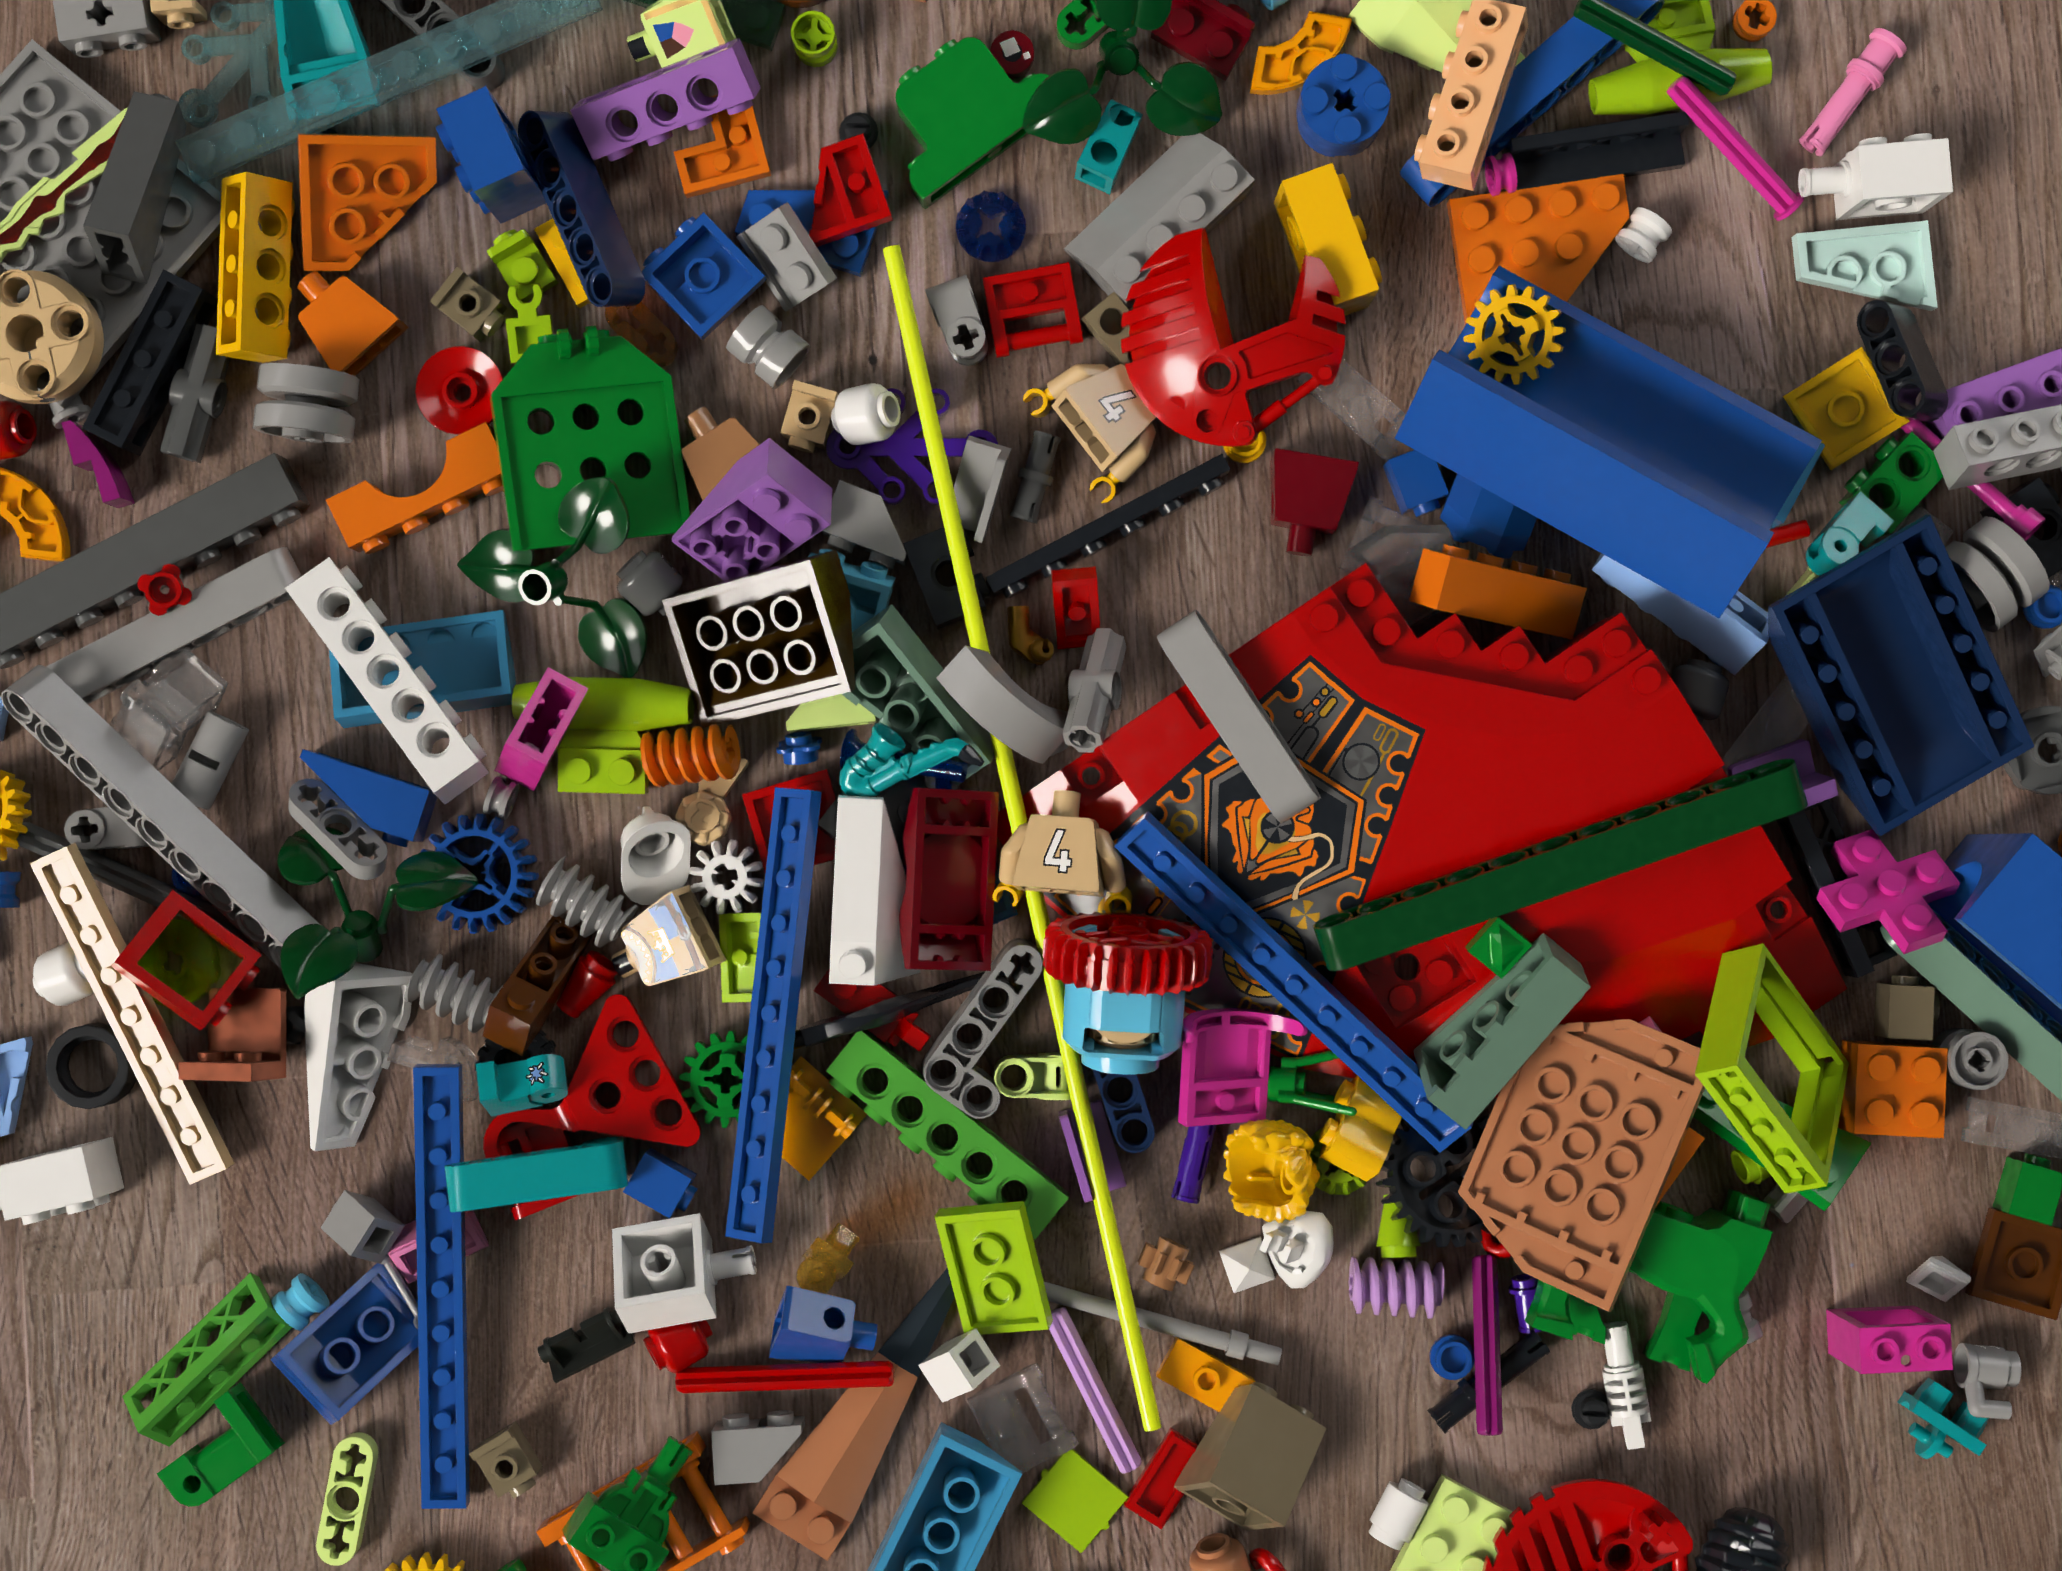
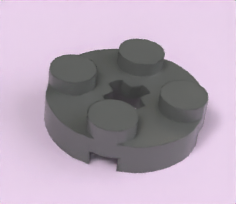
M2042 706L2028 709L2020 715L2035 747L2004 764V769L2012 779L2013 784L2019 789L2042 795L2062 793V707ZM2046 738L2048 744H2056L2057 752L2051 755L2050 763H2047L2045 758L2038 754V748L2041 746V741Z

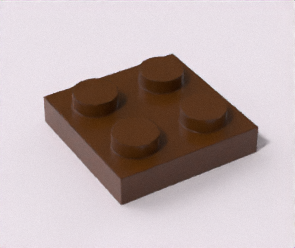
M1988 1208L1970 1273L1971 1281L1967 1285L1965 1293L1980 1299L2057 1320L2062 1304V1228Z

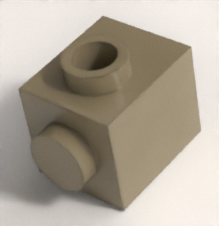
M1892 975L1891 983H1876L1874 1036L1889 1039L1933 1041V1024L1938 1020L1940 1014V1002L1938 996L1935 995V987L1919 985V976Z

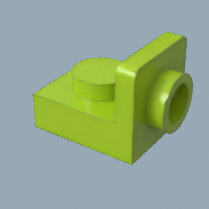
M515 229L504 232L493 241L494 246L487 250L488 255L498 267L508 286H517L518 297L523 302L533 299V284L540 283L543 292L559 283L533 238L525 229L518 232Z

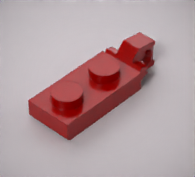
M830 968L813 990L845 1014L862 1010L881 1001L898 996L883 984L875 986L829 984ZM917 1012L889 1024L867 1029L882 1041H887L894 1047L902 1039L919 1052L931 1037L930 1034L913 1023L919 1015Z

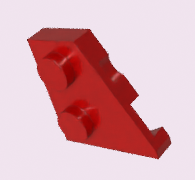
M862 133L821 148L818 167L820 172L819 181L815 188L813 202L815 209L812 230L809 231V235L815 245L819 247L893 221L864 134Z

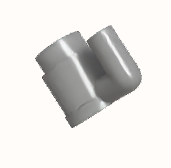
M1970 1343L1958 1344L1953 1360L1954 1377L1957 1385L1960 1388H1965L1969 1413L1978 1418L2009 1420L2012 1416L2011 1403L2009 1401L1985 1400L1984 1389L2002 1390L2005 1387L2018 1386L2021 1379V1360L2018 1353L2005 1350L2000 1346L1973 1345Z

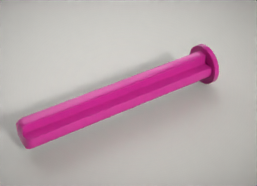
M1681 76L1667 89L1669 97L1683 112H1686L1695 125L1775 210L1774 218L1777 221L1787 218L1802 204L1805 197H1801L1799 192L1794 193L1689 78Z

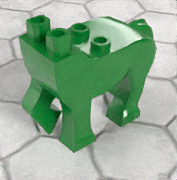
M1730 1188L1722 1211L1709 1208L1700 1216L1694 1217L1693 1214L1685 1212L1682 1208L1662 1201L1658 1203L1629 1269L1630 1272L1641 1279L1667 1291L1656 1329L1642 1352L1647 1358L1661 1363L1663 1360L1689 1372L1691 1362L1693 1375L1701 1382L1707 1384L1715 1376L1717 1369L1725 1360L1746 1344L1749 1334L1740 1311L1739 1296L1755 1276L1773 1232L1764 1227L1771 1204ZM1538 1280L1533 1301L1524 1320L1533 1328L1573 1340V1334L1580 1333L1593 1338V1341L1605 1344L1606 1327L1601 1320L1597 1306ZM1702 1311H1704L1710 1321L1709 1328L1701 1334L1694 1335L1697 1322Z

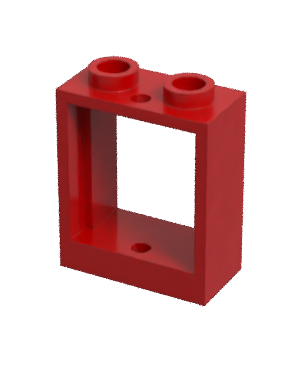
M172 890L111 967L194 1027L202 1030L208 1023L216 1027L233 1006L226 1000L238 986L244 991L261 970L254 965L261 957V954ZM177 913L242 959L203 1010H200L137 964Z

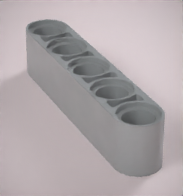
M1194 610L1159 633L1157 639L1165 654L1273 816L1282 824L1320 800V794L1202 615L1197 610Z

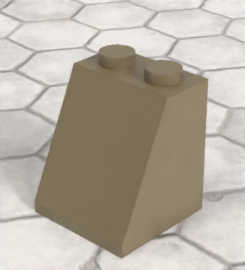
M1259 1382L1234 1388L1174 1485L1175 1489L1246 1531L1285 1527L1327 1429L1313 1420L1314 1414L1298 1405H1287L1276 1398L1278 1393L1274 1389Z

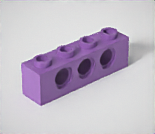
M737 38L581 99L570 111L592 159L596 160L607 155L609 161H614L633 152L632 145L646 140L649 146H653L673 136L671 130L686 125L689 131L695 130L712 122V114L726 109L729 115H733L750 108L753 105L751 99L755 98L761 87L740 38ZM706 78L713 81L718 88V96L708 97L704 95L698 87V80ZM667 94L673 97L677 103L678 111L670 113L663 110L659 105L658 95ZM619 110H628L633 113L637 119L638 126L636 128H629L623 125L618 116Z

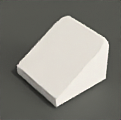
M1776 1184L1763 1201L1771 1204L1769 1210L1779 1219L1789 1223L1808 1200L1798 1192L1785 1194L1779 1185Z

